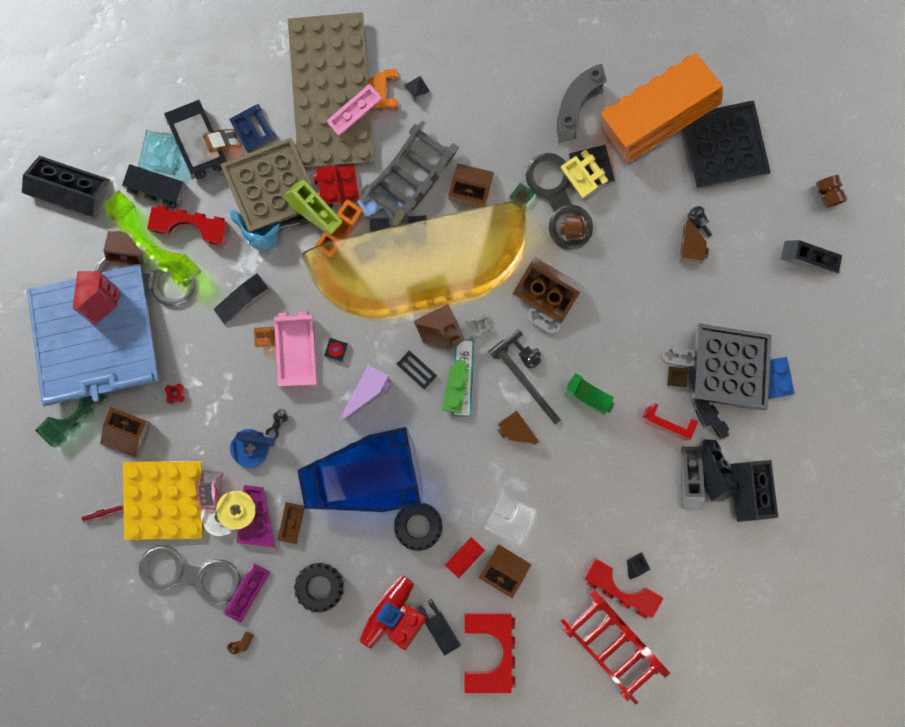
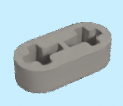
M532 307L528 311V321L548 334H556L560 330V322L537 308ZM539 311V316L543 318V321L540 319L532 320L531 312ZM545 320L550 323L555 321L557 329L549 330V325L545 323Z
M668 346L662 350L661 359L667 364L692 367L694 366V360L688 364L686 359H681V356H687L689 353L694 358L695 351ZM672 350V354L678 355V358L672 357L668 360V356H665V353Z

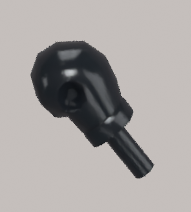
M702 206L692 208L687 213L688 220L697 229L703 228L708 237L712 236L713 234L706 225L709 223V220L704 212V208Z
M518 340L514 342L521 351L518 355L527 368L533 369L541 363L540 355L542 353L538 348L531 349L529 346L524 348Z

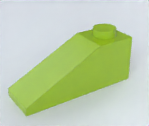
M304 179L294 184L283 196L295 211L329 235L343 222Z

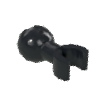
M277 409L273 413L274 422L272 427L266 430V435L275 428L276 435L274 438L277 439L279 437L280 425L288 419V414L284 409Z

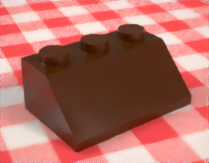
M535 257L512 294L562 324L584 286Z

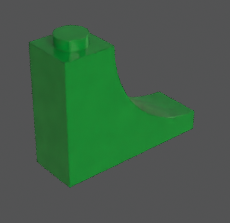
M576 373L570 379L563 393L564 396L602 415H605L606 412L610 413L615 404L612 402L613 396L591 385Z

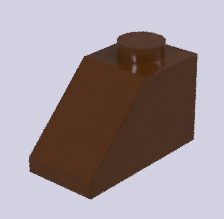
M686 220L683 226L679 261L702 264L704 259L708 258L709 248L706 247V240L690 220Z
M108 231L103 249L107 261L144 265L142 251L127 233Z
M515 411L498 423L499 428L497 431L503 439L507 438L509 441L532 445L539 443L518 411Z

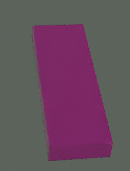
M252 562L223 613L241 623L270 571Z

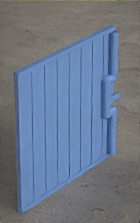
M141 264L102 272L119 288L120 299L117 301V307L97 324H91L73 310L76 279L26 289L43 407L92 396L93 401L97 402L99 400L98 394L159 381Z

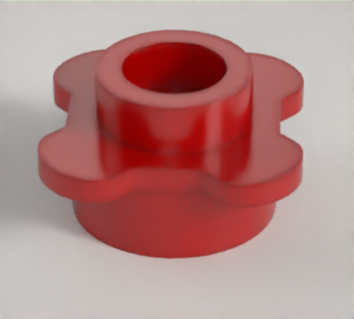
M177 384L176 386L167 385L165 387L166 402L169 404L176 401L183 402L185 400L182 391L184 386L182 384Z

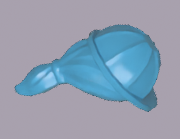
M229 211L232 221L241 228L243 237L248 240V244L253 248L268 250L275 245L278 235L277 231L281 227L279 223L254 233H249L242 216L237 211Z

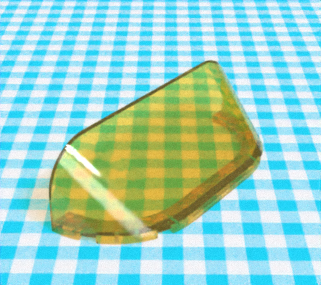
M502 202L340 239L304 251L301 256L310 278L322 295L338 308L356 316L360 315L375 319L390 318L465 301L491 291L492 288L502 283L518 264L527 239V202Z

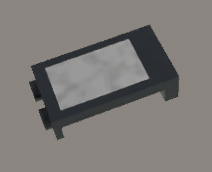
M200 100L164 113V119L167 126L169 125L189 170L191 179L196 178L200 180L205 178L210 172L214 171V173L222 171L220 164L227 162L221 147L213 148L208 134L214 133Z

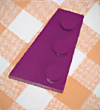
M244 485L243 492L250 495L256 504V514L250 525L243 529H238L236 543L275 548L264 487Z

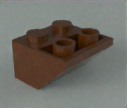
M457 163L448 200L485 209L494 172Z
M110 407L103 424L100 444L137 458L151 422Z
M498 544L479 575V579L513 599L531 563Z

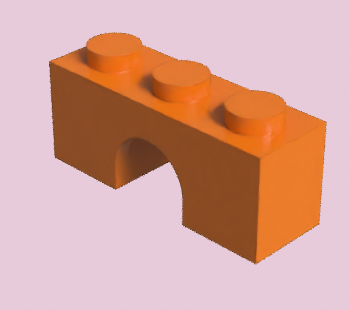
M348 199L336 214L343 222L331 235L324 232L314 246L317 251L330 260H333L364 215L363 209Z

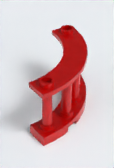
M594 590L589 594L594 600L592 602L593 605L571 625L562 619L561 623L565 626L563 631L570 638L574 636L621 688L620 694L627 702L631 700L636 705L639 702L632 695L654 674L660 673L666 678L670 672L600 594ZM603 610L607 614L605 620L587 637L582 639L575 631L597 611ZM616 624L622 630L621 636L597 656L588 645L610 625ZM631 640L637 647L635 653L613 673L604 664V661L622 644L628 643ZM646 657L651 663L649 665L650 668L626 688L619 678L637 661Z

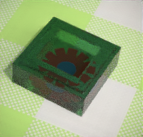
M520 182L509 196V199L522 209H525L535 196V193Z

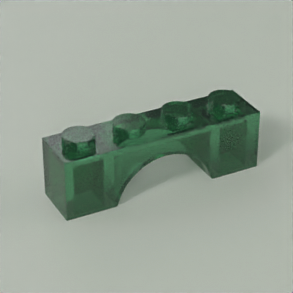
M110 392L98 394L99 400L97 402L93 401L92 396L80 398L76 411L70 417L65 419L48 417L35 431L51 447L62 446L67 441L66 437L71 432H76L81 427L80 423L84 419H89L94 414V409L98 405H103L108 400L107 396Z

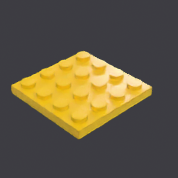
M202 461L123 462L124 540L203 538V523L201 521L203 508L200 504L198 486H202V482H199L202 478Z

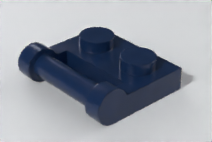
M256 104L229 119L247 153L277 138L276 133L272 132L262 114L260 104ZM255 115L265 136H259L250 116Z

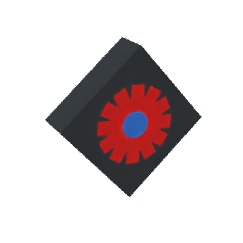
M329 338L324 356L343 362L348 343Z

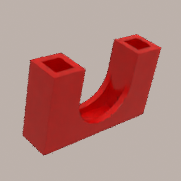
M465 613V634H490L496 637L502 644L503 657L499 665L490 671H464V693H512V688H515V676H512V669H515V657H512V649H515V637H512V629H515V617H512L511 613Z

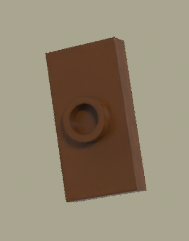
M289 502L285 503L278 540L297 544L305 506Z

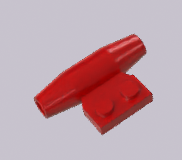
M401 575L385 592L366 622L359 638L360 643L372 649L387 633L389 640L402 650H407L427 620V617L414 607L405 606L415 584L413 581ZM386 602L404 612L393 629L376 619Z

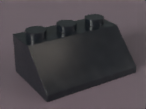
M772 460L730 464L731 473L736 479L739 491L733 495L737 522L778 518Z

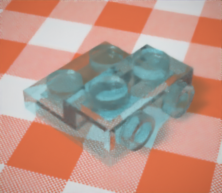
M146 130L138 167L176 176V172L181 168L182 161L180 160L181 152L173 134Z

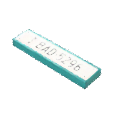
M465 340L458 346H455L454 364L455 360L467 362L466 369L469 370L462 412H452V416L471 417L474 340Z

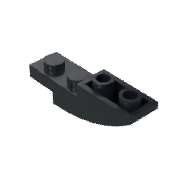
M693 366L688 369V387L694 411L703 428L711 425L720 440L725 439L729 436L727 432L729 427L718 418L719 412L713 404L710 405L709 402L692 400Z

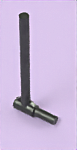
M517 329L505 340L502 339L492 347L488 353L493 359L501 358L556 425L561 419L507 354L509 345L523 335L520 329Z

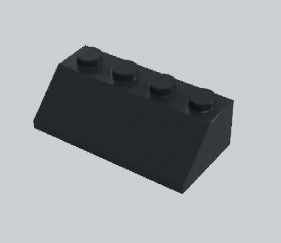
M39 155L23 174L22 193L94 217L102 205L110 179Z

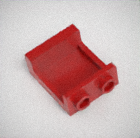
M654 403L645 408L642 415L645 418L643 423L681 440H691L698 421L691 418L686 420L684 426L681 427L655 415L659 404Z

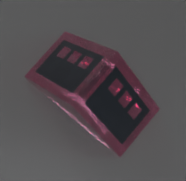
M204 471L202 477H199L195 482L199 509L216 510L220 499L223 472Z

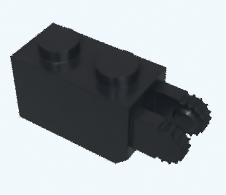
M430 599L428 601L429 606L433 609L435 615L429 618L422 605L418 609L420 613L427 617L425 625L445 656L459 648L461 643L442 611H439L434 601Z

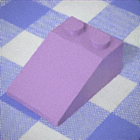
M367 365L341 417L345 420L350 419L379 398L383 392L387 393L391 386L389 375Z

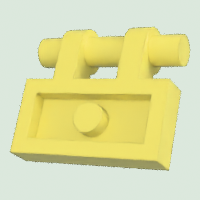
M587 150L581 153L584 158L583 161L580 162L577 156H575L560 167L582 199L598 188L594 182L595 180L599 179L602 185L608 181L604 175L605 171L599 168L595 162V157L590 155ZM589 165L594 174L590 176L584 167Z

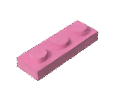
M368 84L326 122L340 137L383 99Z

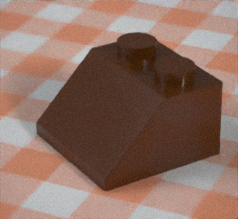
M448 304L413 321L424 344L449 349L465 341L458 321Z

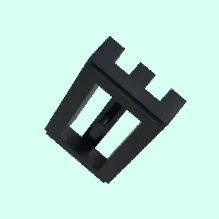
M410 350L396 363L424 390L437 377ZM410 356L432 377L429 379L407 358ZM404 361L426 381L425 384L402 365Z

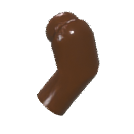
M245 631L241 640L228 643V652L239 654L247 651L254 634Z

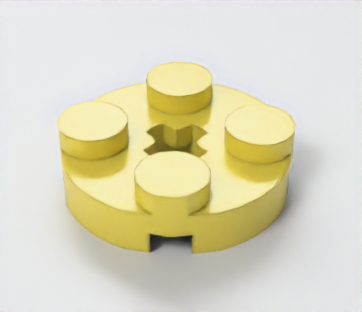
M231 491L224 494L217 503L218 519L226 528L232 530L243 529L254 520L256 504L247 493ZM239 505L241 513L233 515L232 506L236 507Z

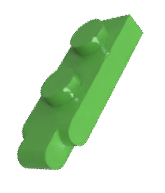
M455 360L454 367L450 366L442 410L456 413L462 412L469 370L466 369V361Z

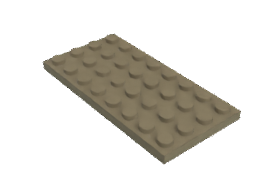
M363 12L288 18L297 152L304 168L374 163L370 111L340 137L326 122L368 85Z

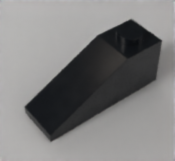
M801 240L784 241L781 260L839 274L842 255Z
M256 273L235 289L213 310L225 325L271 291L259 274Z

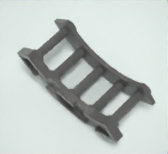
M424 121L412 126L409 131L411 135L391 163L370 185L366 184L361 191L363 196L360 202L363 203L369 197L393 213L392 216L394 218L391 224L395 227H398L408 217L407 213L411 209L414 210L439 179L438 172L440 173L444 167L448 166L459 149V146L455 143L449 147H444L421 131L426 124ZM417 137L440 153L441 158L436 165H432L410 149ZM404 155L428 171L429 175L424 182H419L397 166ZM391 172H394L415 187L416 192L411 197H407L385 180ZM379 187L383 188L401 201L403 206L396 207L375 191Z

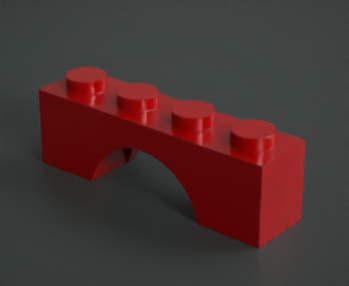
M163 205L151 208L147 226L150 232L169 236L176 227L188 224L197 227L201 231L205 243L225 246L229 224L224 218L214 216L213 219L206 218L205 214L195 212V215L187 214L188 211L183 209L172 211L169 210V207Z
M594 558L583 579L587 580L585 584L595 590L597 587L604 590L602 594L610 599H613V597L620 599L619 604L627 609H630L632 606L637 609L636 614L645 619L648 616L653 618L664 598L645 587L639 592L631 594L620 591L613 581V568Z

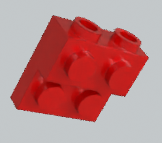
M354 164L316 168L317 173L313 174L315 185L319 184L320 192L316 193L328 206L343 205L347 199L352 203H357L360 200Z

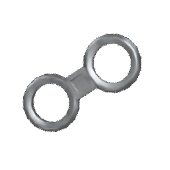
M104 256L97 263L95 271L102 273L108 263L113 261H107ZM167 262L160 265L155 271L142 269L145 289L151 290L154 298L161 304L167 306L181 305L187 302L194 292L195 277L185 264ZM126 263L128 266L137 265V264ZM168 270H179L185 274L187 279L185 292L177 298L163 296L158 288L161 275Z
M157 545L149 548L142 555L139 562V575L148 588L155 591H167L174 588L178 583L195 586L198 595L205 602L212 605H223L230 602L241 583L238 569L231 562L224 559H212L205 562L201 567L185 564L178 551L167 545ZM158 553L170 555L176 563V573L166 583L153 581L147 572L149 559ZM223 567L231 574L233 579L232 587L225 596L214 597L205 591L203 578L210 568Z

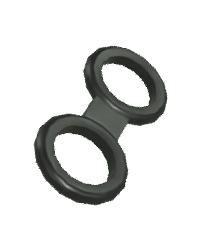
M554 153L538 154L528 164L525 176L530 189L539 196L547 197L553 214L549 219L548 225L550 237L562 248H580L592 236L594 227L592 218L585 209L571 204L565 191L569 180L563 172L562 181L556 188L548 190L537 185L534 181L533 172L540 162L553 161L560 167L566 163L562 157ZM569 212L582 215L585 220H588L589 234L583 240L565 241L557 233L556 223L558 218L564 213Z

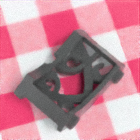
M602 64L595 65L581 73L566 90L557 118L556 134L558 143L577 138L576 129H579L580 109L593 97L603 94V86L607 79Z

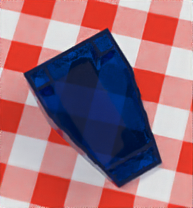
M407 427L367 435L297 470L304 509L389 512L423 504V482L414 442Z

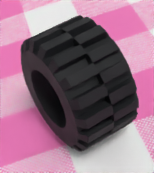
M413 502L404 506L398 512L394 521L396 538L407 549L414 551L427 550L434 546L439 540L443 529L442 519L438 511L431 505L423 502ZM414 515H423L430 523L428 534L422 538L411 536L407 530V522Z
M314 563L299 572L300 574L295 579L294 594L299 600L298 603L302 604L304 609L311 610L314 613H322L332 609L340 602L344 593L343 577L332 565ZM315 576H323L330 582V593L323 599H315L308 591L309 581Z

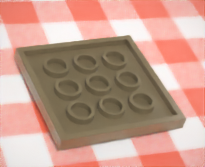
M292 138L220 164L249 233H254L300 215L283 198L294 184L304 179L313 189Z

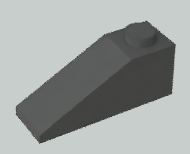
M682 446V508L702 509L704 503L705 489L701 447Z

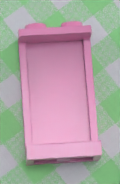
M297 312V316H289V313H278V317H274L278 387L316 385L313 315H309V312Z

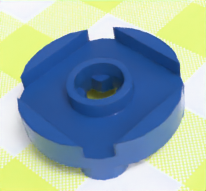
M245 429V430H242V431H240V432H242V433H247V434H252V431H257V430H254V429ZM235 436L230 444V453L238 464L243 467L253 468L266 461L269 454V446L251 443L252 446H255V450L252 451V454H249L248 451H245V447H248V443L251 442L237 440Z

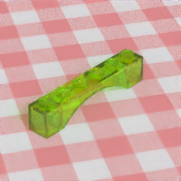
M120 190L102 205L107 210L105 214L112 221L116 219L120 223L118 227L124 233L129 232L133 236L131 239L138 247L142 245L146 249L144 253L151 260L155 257L159 261L158 267L164 272L168 270L172 274L170 278L177 285L181 283L186 287L202 272L185 254L166 251L149 241L140 228L135 205Z

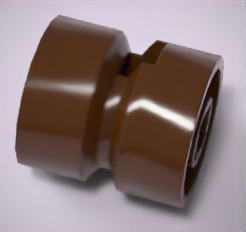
M840 175L830 176L816 182L818 192L823 195L821 201L824 208L833 207L848 200L845 190L841 189L843 184Z

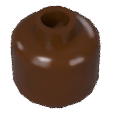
M582 215L566 216L564 223L560 224L561 235L565 234V238L568 241L583 240L589 234L588 220H585Z

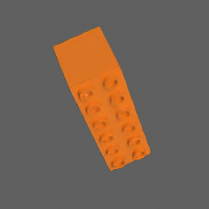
M697 53L692 56L688 55L681 63L669 67L662 75L653 77L646 85L637 87L632 94L623 96L613 106L606 107L600 113L602 131L628 164L721 105L723 85Z

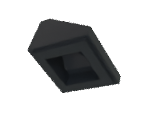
M421 76L404 85L413 101L430 92Z
M642 552L627 560L630 580L651 570Z

